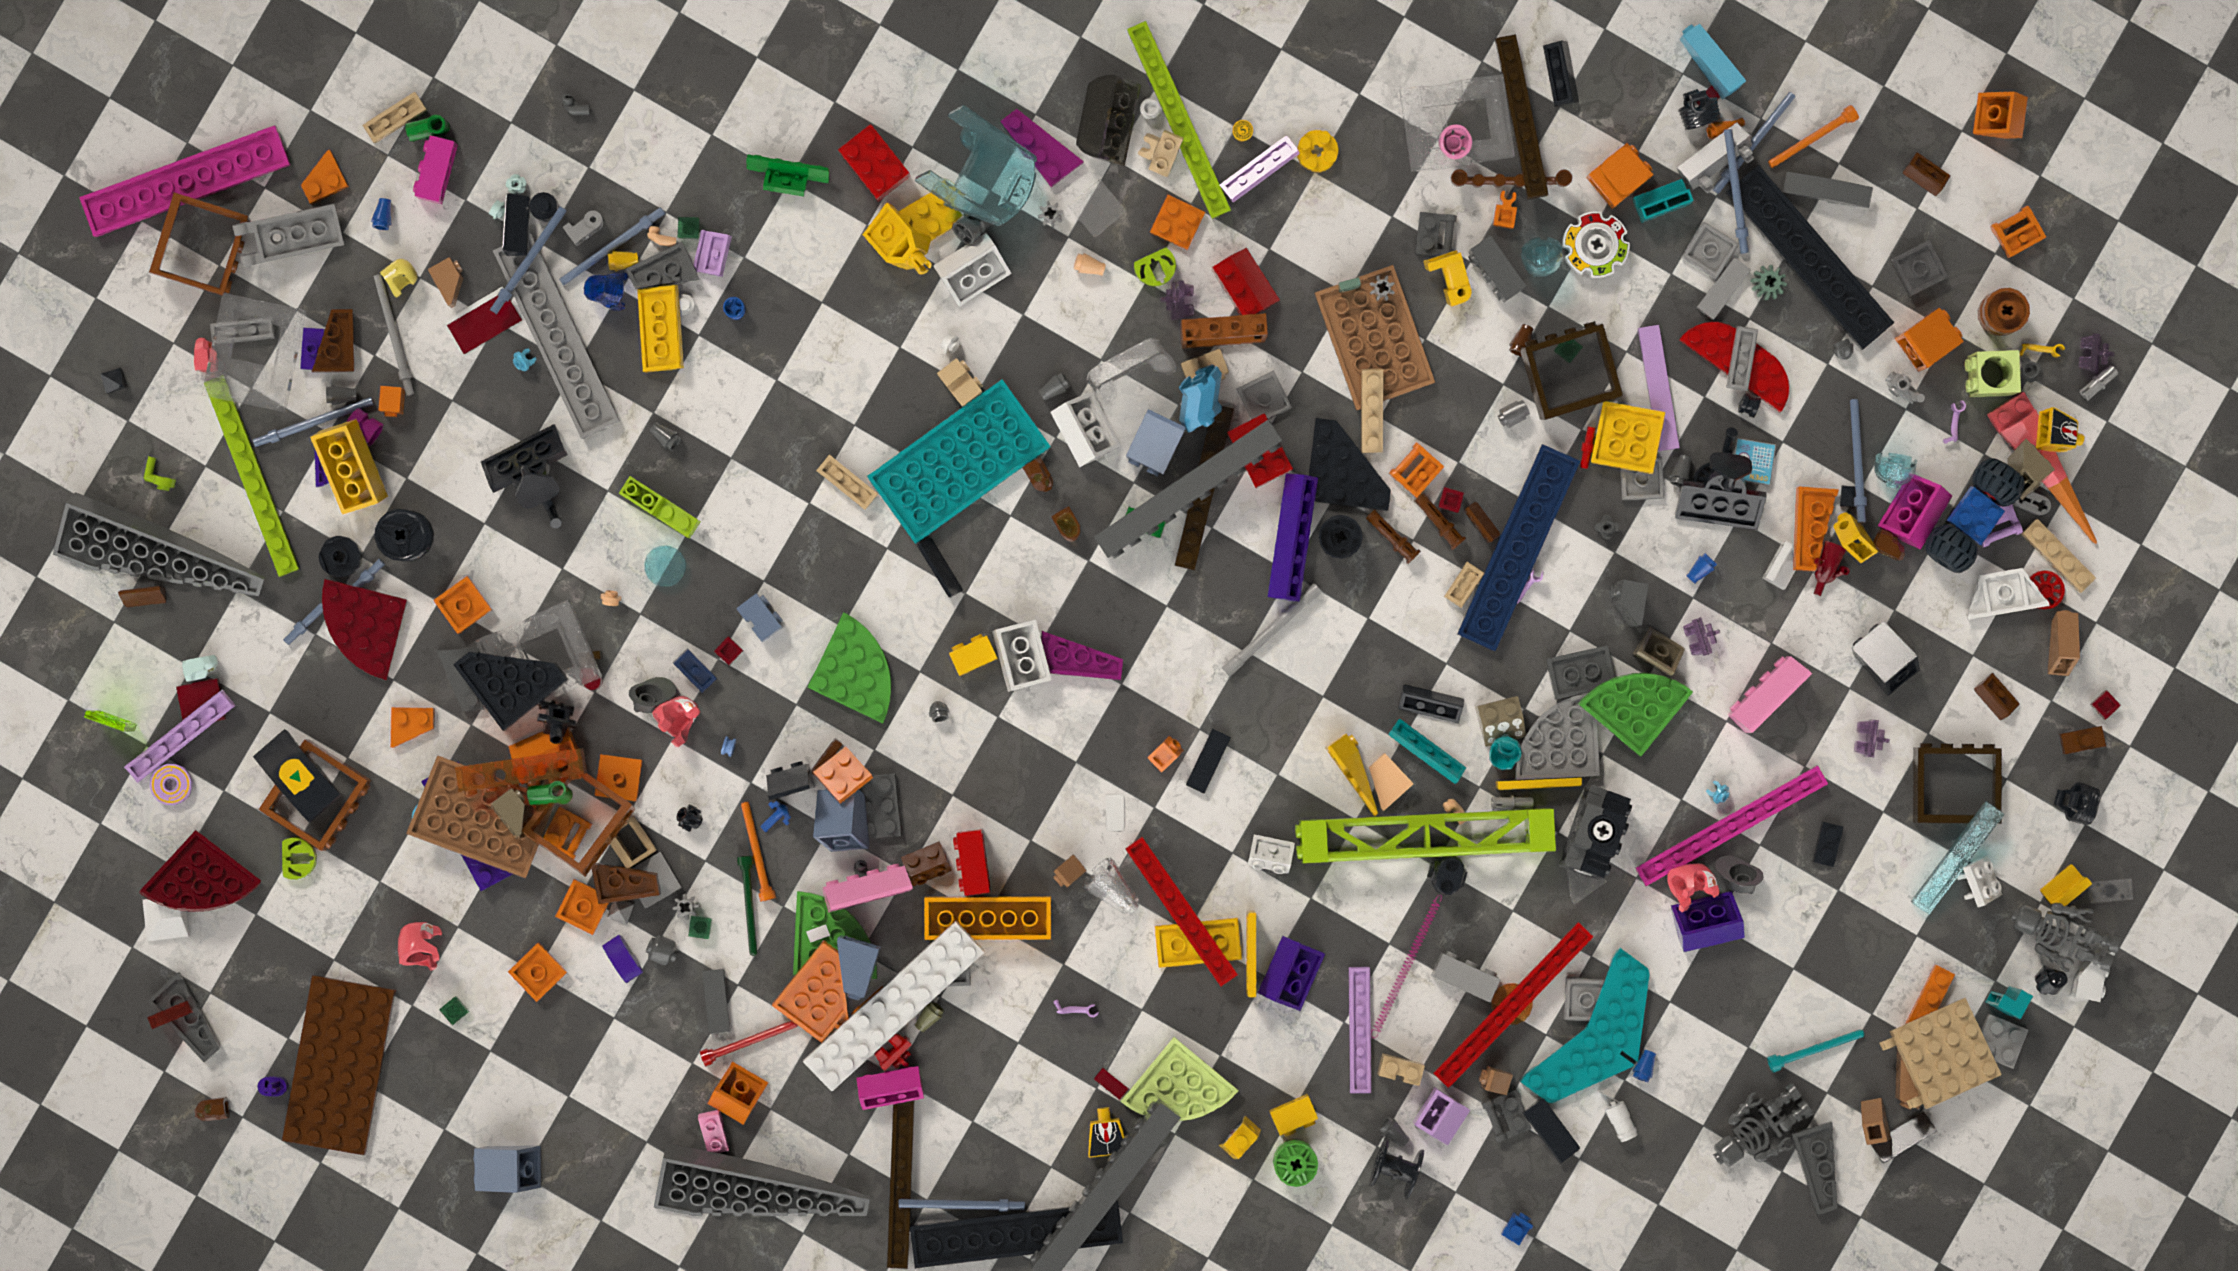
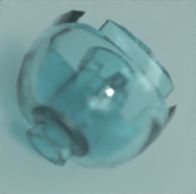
M1536 237L1527 241L1522 246L1521 259L1523 267L1529 274L1536 277H1546L1554 274L1559 270L1563 261L1561 244L1552 237H1547V240H1540V237Z
M1883 453L1876 455L1874 471L1876 477L1881 482L1886 483V487L1899 488V485H1905L1913 479L1917 467L1916 459L1912 462L1911 456L1897 453H1888L1889 457H1882Z

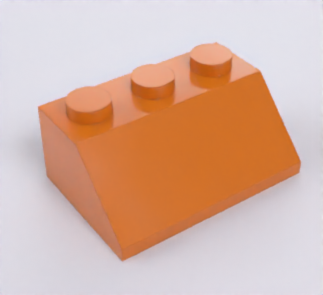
M569 727L562 742L559 744L552 743L550 735L544 734L542 731L508 746L513 766L522 785L583 759Z

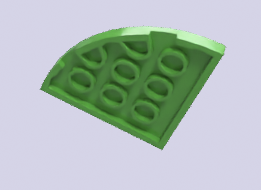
M843 612L807 688L880 723H884L891 696V676L887 659L870 631L855 618Z
M1631 673L1612 678L1595 687L1584 696L1578 705L1637 755L1642 756L1693 691L1680 682L1662 675Z
M797 891L793 975L797 974L823 940L836 950H838L837 939L840 935L871 943L862 925L846 909L828 913L823 896ZM826 924L830 936L810 943L806 931ZM877 963L872 979H877Z

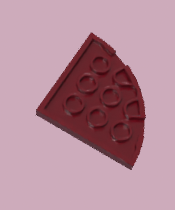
M324 579L322 589L323 615L334 643L342 654L356 667L377 678L387 680L407 599Z
M195 830L142 887L139 894L158 905L170 909L204 912L236 903L254 891L261 884V880Z

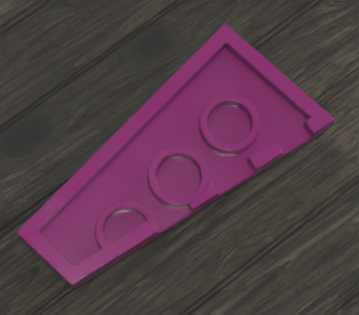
M1015 109L1000 121L1051 188L1084 163L1082 159L1018 109Z
M1042 631L1041 641L1050 674L1121 680L1123 659Z

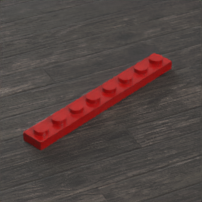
M1143 837L1125 848L1220 987L1236 977L1238 974Z

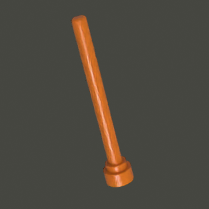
M1852 105L1847 106L1843 109L1841 116L1769 160V166L1774 168L1842 124L1855 122L1859 119L1857 111Z
M749 802L741 803L761 885L760 893L758 894L760 902L776 898L775 890H772V886L769 887Z

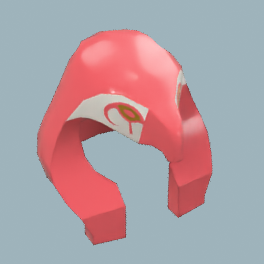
M678 696L658 705L652 711V715L662 732L667 731L675 737L671 743L675 747H680L687 741L692 723L701 711L697 703L688 697Z
M1686 864L1673 868L1668 873L1667 882L1672 894L1680 903L1678 910L1681 912L1688 910L1691 905L1690 896L1696 891H1704L1712 895L1713 898L1719 895L1716 877L1704 864Z
M414 922L405 925L401 929L398 938L399 964L427 966L430 971L437 968L436 961H439L438 950L424 939H431L436 935L441 936V929L427 922ZM421 952L432 954V956L422 954Z

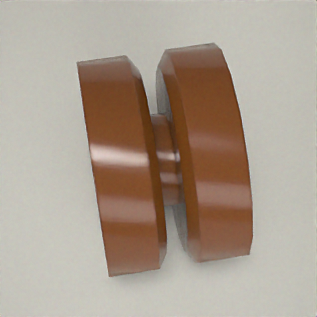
M2001 288L1986 295L1978 308V320L1981 327L1989 334L1995 336H2007L2020 330L2027 323L2030 315V305L2026 297L2020 291L2013 288Z

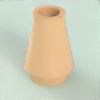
M1078 253L1073 269L1078 270V273L1102 276L1106 264L1085 253L1083 255Z

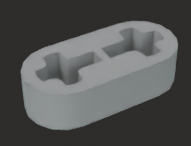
M2035 492L2026 497V499H2029V502L2021 501L2019 503L2018 499L2013 504L2035 515L2047 514L2051 509L2049 499ZM2043 501L2045 509L2038 511V506L2032 504L2033 502L2039 503Z

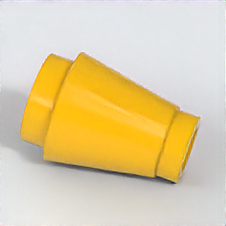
M612 251L611 254H607L609 270H615V272L639 263L637 253Z

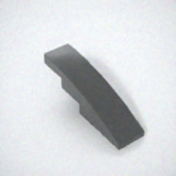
M1787 172L1783 188L1784 194L1804 196L1808 199L1863 208L1870 207L1873 187L1792 172Z

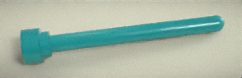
M1857 1030L1784 1056H1776L1774 1054L1767 1057V1062L1770 1070L1774 1073L1780 1071L1784 1064L1864 1037L1865 1033L1863 1030Z

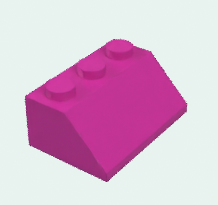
M1909 473L1878 526L1892 533L1893 536L1901 541L1921 549L1953 496L1943 486Z

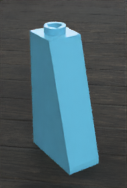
M1700 23L1695 27L1691 24L1682 31L1684 35L1681 36L1680 41L1722 100L1738 90L1746 82L1745 78Z

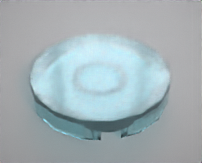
M668 545L658 546L652 549L646 556L644 571L652 583L661 587H670L677 584L683 578L686 571V560L683 554L676 548Z

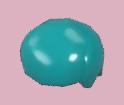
M1509 736L1497 738L1490 747V762L1500 770L1512 769L1515 763L1520 761L1522 755L1521 745L1517 740Z

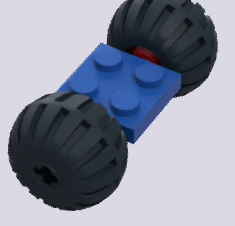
M1989 458L1983 461L1974 471L1972 478L1973 487L1970 486L1947 519L1954 527L1941 525L1929 534L1925 547L1929 557L1952 572L1962 573L1968 570L1975 563L1978 555V546L1976 544H1983L2005 512L1998 505L2003 507L2010 506L2022 496L2025 486L2023 476H2020L2018 471L2001 460Z

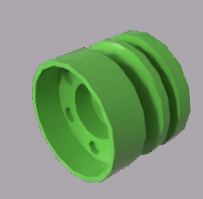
M1299 1139L1286 1140L1274 1152V1170L1279 1179L1288 1186H1304L1312 1181L1317 1174V1156L1312 1147L1305 1141ZM1296 1159H1299L1301 1166L1293 1169L1291 1161L1295 1162Z

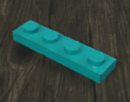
M1400 718L1388 734L1454 784L1460 780L1467 768Z

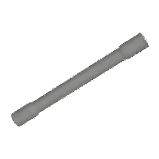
M1313 583L1301 594L1300 602L1295 601L1239 654L1230 659L1222 669L1229 676H1232L1247 659L1305 606L1315 600L1322 591Z

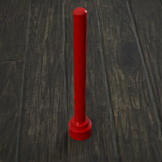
M791 1020L716 1050H709L708 1048L701 1050L700 1056L706 1067L712 1065L718 1057L798 1027V1025Z

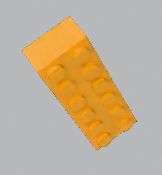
M926 896L924 898L925 940H935L955 921L974 940L1051 939V896Z

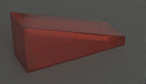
M187 1000L151 1015L147 1019L151 1028L155 1029L193 1012Z

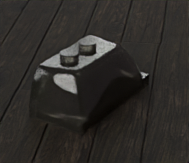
M1116 75L1097 77L1088 84L1076 145L1083 153L1102 161L1125 167L1141 84Z

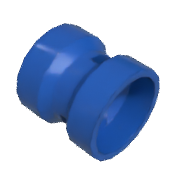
M730 297L724 302L723 310L729 318L738 320L745 315L746 307L739 298Z

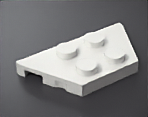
M2023 568L1979 575L1967 620L2049 606V602L2043 597Z

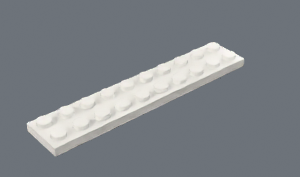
M955 921L803 1060V1063L833 1091L984 954L985 950Z

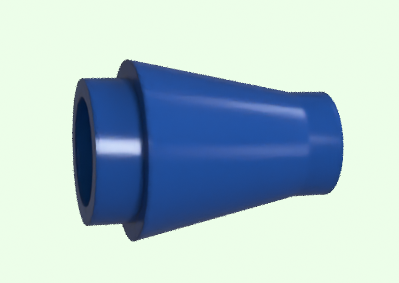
M379 198L371 219L373 228L389 230V226L392 225L390 199Z
M1704 553L1698 557L1686 576L1696 584L1700 579L1714 571V567L1717 564Z
M1644 1050L1643 1055L1633 1069L1634 1078L1649 1082L1650 1078L1653 1077L1656 1053Z

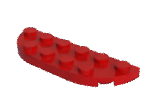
M1707 322L1696 325L1680 337V342L1728 375L1736 328L1720 322ZM1756 343L1748 390L1781 413L1789 395V381L1786 371L1775 356Z

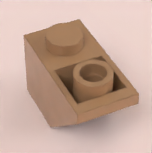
M1073 854L1054 870L1056 875L1053 878L1061 887L1063 885L1069 887L1087 869Z
M1487 1066L1486 1070L1482 1069L1479 1082L1487 1091L1507 1095L1513 1075Z
M1882 1098L1861 1101L1862 1127L1866 1144L1871 1145L1889 1141L1891 1135Z

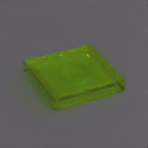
M86 710L84 718L123 732H135L137 726L134 722L101 710Z

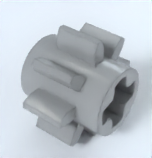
M1047 201L1045 208L1043 206L1039 207L1043 214H1039L1038 218H1044L1043 226L1050 223L1052 228H1054L1056 221L1062 222L1059 215L1063 214V210L1058 211V203L1053 206ZM1048 210H1052L1053 213H1057L1053 215V219H1049V216H1045L1048 214Z
M1377 276V283H1370V286L1374 287V289L1369 294H1375L1377 296L1376 301L1380 297H1384V300L1388 301V293L1391 295L1395 293L1393 290H1390L1395 283H1389L1387 281L1388 276L1382 280ZM1384 284L1387 291L1380 293L1377 286Z
M683 894V900L675 899L678 905L672 909L679 912L677 918L685 915V919L689 920V914L697 915L694 909L700 905L694 904L695 896L687 899V895ZM689 902V909L691 910H687L684 912L682 910L683 905L681 904Z

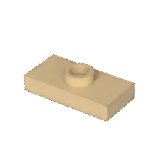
M1466 562L1444 597L1462 608L1481 580L1484 572Z

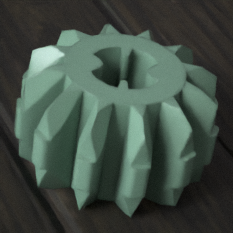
M1769 265L1767 269L1765 266H1761L1760 272L1756 270L1753 273L1756 278H1752L1750 282L1756 284V286L1751 289L1752 291L1759 290L1756 295L1758 298L1764 294V300H1769L1770 295L1773 299H1776L1777 293H1784L1781 287L1787 286V283L1781 280L1786 275H1778L1781 270L1779 267L1773 271V265ZM1767 278L1768 280L1771 279L1773 281L1770 287L1769 285L1766 286L1764 283L1767 280Z

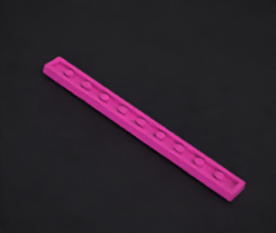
M1815 766L1640 864L1635 869L1644 885L1648 886L1667 875L1671 869L1687 864L1824 787L1828 782L1819 766Z

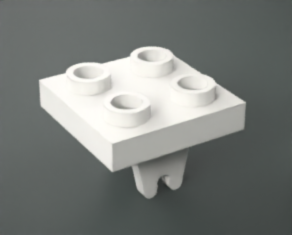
M1988 855L1980 857L1963 867L1964 873L1956 876L1958 880L1967 878L1972 892L1964 895L1965 900L1974 898L1977 907L1985 906L2002 895L2001 884L1995 876L1994 866L1989 860Z

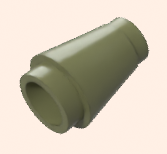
M931 1001L924 1007L917 1022L914 1024L915 1027L921 1032H925L943 1017V1008L936 1002Z

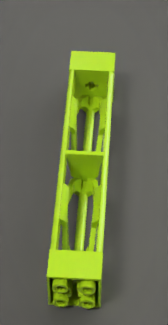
M1552 808L1299 820V825H1295L1296 837L1300 838V846H1296L1297 858L1301 859L1302 863L1556 851L1554 809ZM1508 819L1506 824L1478 844L1445 826V822ZM1524 821L1526 843L1497 844V840ZM1407 824V828L1377 849L1344 831V827ZM1429 825L1458 841V846L1430 847ZM1423 826L1424 848L1396 849V845ZM1327 829L1356 845L1358 851L1328 852Z

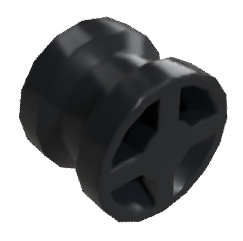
M1745 393L1740 402L1738 413H1747L1749 417L1754 418L1759 409L1761 398H1752L1750 394Z

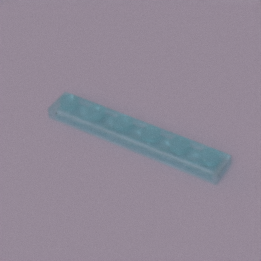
M1985 801L1911 900L1912 904L1927 914L1932 912L1962 872L1963 867L1969 863L2005 815L2001 810Z

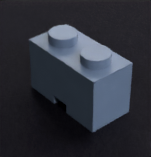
M756 593L736 609L746 622L751 621L754 624V627L751 629L761 642H765L783 628L781 625L783 620L776 611L772 613L768 606L771 604L767 598Z

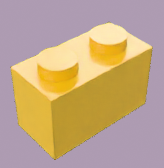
M982 634L971 638L972 643L964 646L962 642L952 647L953 651L949 655L959 676L998 659L988 636L983 637Z
M1308 1094L1269 1110L1279 1135L1284 1134L1285 1137L1296 1133V1129L1301 1126L1308 1128L1316 1124L1315 1120L1318 1119Z

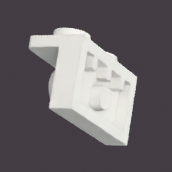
M1254 834L1248 865L1258 870H1272L1277 874L1289 873L1295 843Z

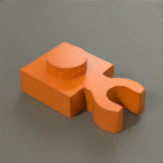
M1502 191L1500 194L1502 205L1496 204L1493 226L1514 229L1517 207H1511V205L1516 200V193L1513 192L1512 198L1507 200L1504 197L1505 191Z

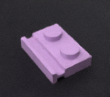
M701 230L693 264L696 272L723 277L732 236Z

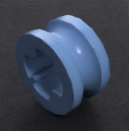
M725 737L721 750L722 755L727 753L729 757H732L736 739L730 740L729 737Z

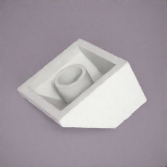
M148 899L143 900L147 941L190 936L187 911L174 910L158 905Z

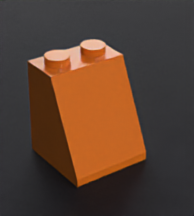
M1940 307L1894 338L1918 372L1927 369L1964 342L1961 331L1957 327H1953L1949 321L1951 320L1949 314L1945 310H1941Z

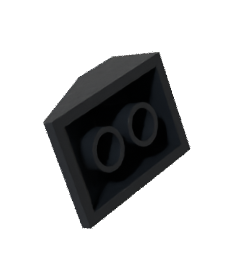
M803 761L790 764L791 768L783 770V767L770 770L771 774L766 775L769 800L815 788L809 764L803 765Z

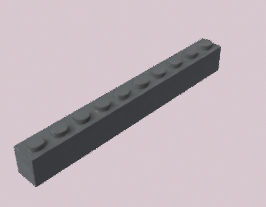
M1269 420L1265 421L1094 536L1095 540L1107 558L1113 556L1115 559L1124 553L1123 548L1129 544L1131 547L1137 545L1142 541L1141 536L1146 533L1150 536L1159 530V524L1164 521L1168 524L1177 517L1175 514L1181 509L1183 512L1189 510L1194 506L1193 501L1198 498L1202 501L1212 494L1210 492L1211 489L1216 486L1220 489L1229 483V477L1232 475L1237 477L1246 471L1245 466L1251 462L1255 465L1264 459L1262 455L1270 451L1272 454L1281 448L1280 443L1283 440Z
M1160 1098L1148 1106L1146 1110L1148 1113L1143 1119L1139 1118L1133 1127L1135 1130L1131 1135L1127 1134L1121 1141L1122 1146L1117 1152L1114 1151L1109 1156V1163L1106 1167L1098 1170L1092 1185L1088 1184L1082 1191L1083 1196L1079 1201L1073 1202L1067 1217H1062L1059 1220L1053 1235L1049 1234L1043 1242L1044 1246L1040 1251L1036 1250L1031 1256L1030 1265L1032 1270L1062 1271L1181 1117L1177 1111Z

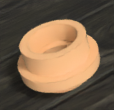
M606 590L600 596L602 604L608 606H618L622 598L618 595V592Z

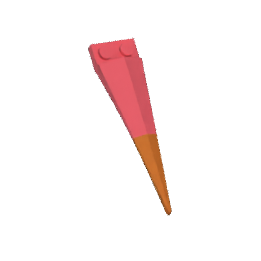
M2020 392L1987 414L1996 431L2014 451L2025 439L2036 447L2039 415L2024 392ZM2037 449L2055 469L2043 484L2070 514L2092 543L2097 544L2094 533L2056 452Z

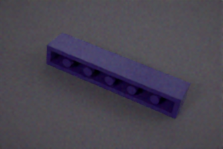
M1286 473L1268 590L1269 598L1300 602L1318 483L1317 477Z

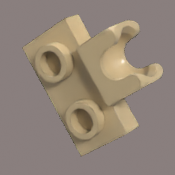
M1166 130L1163 131L1161 138L1147 133L1144 136V141L1150 144V149L1142 147L1138 151V155L1149 160L1152 159L1149 170L1168 177L1184 138Z

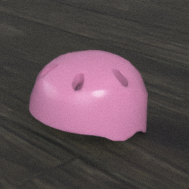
M1450 125L1441 132L1438 143L1440 150L1446 157L1460 159L1469 153L1472 146V138L1464 126Z

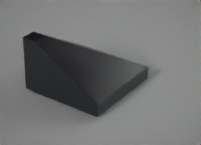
M121 368L101 373L106 394L127 388Z
M1842 485L1840 506L1854 507V498L1856 497L1855 486Z

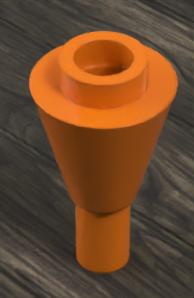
M1739 118L1734 121L1710 123L1706 128L1709 139L1714 140L1725 129L1730 128L1736 122L1741 127L1745 126L1744 119Z

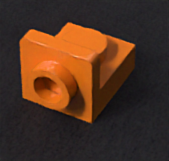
M1168 736L1147 758L1163 772L1184 750L1176 739Z

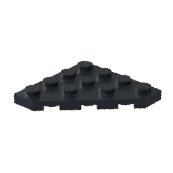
M1315 418L1308 476L1318 478L1315 502L1388 511L1391 489L1337 420Z
M471 651L453 664L502 731L510 728L569 680L558 664L553 662Z

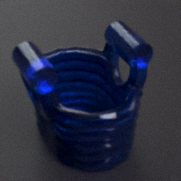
M625 272L589 276L584 284V295L587 300L601 303L612 311L624 310L625 303L619 301L624 292L623 281L628 279V275Z

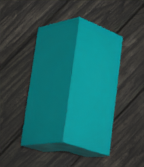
M1683 179L1632 198L1641 223L1690 205L1694 201L1690 190L1686 189Z
M2009 986L2004 995L1991 991L1985 1003L2009 1016L2021 1019L2033 996L2022 989Z

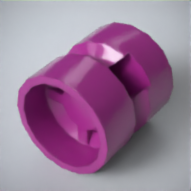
M357 408L348 418L347 422L357 419L367 446H371L380 435L384 424L375 418L369 419L366 412Z

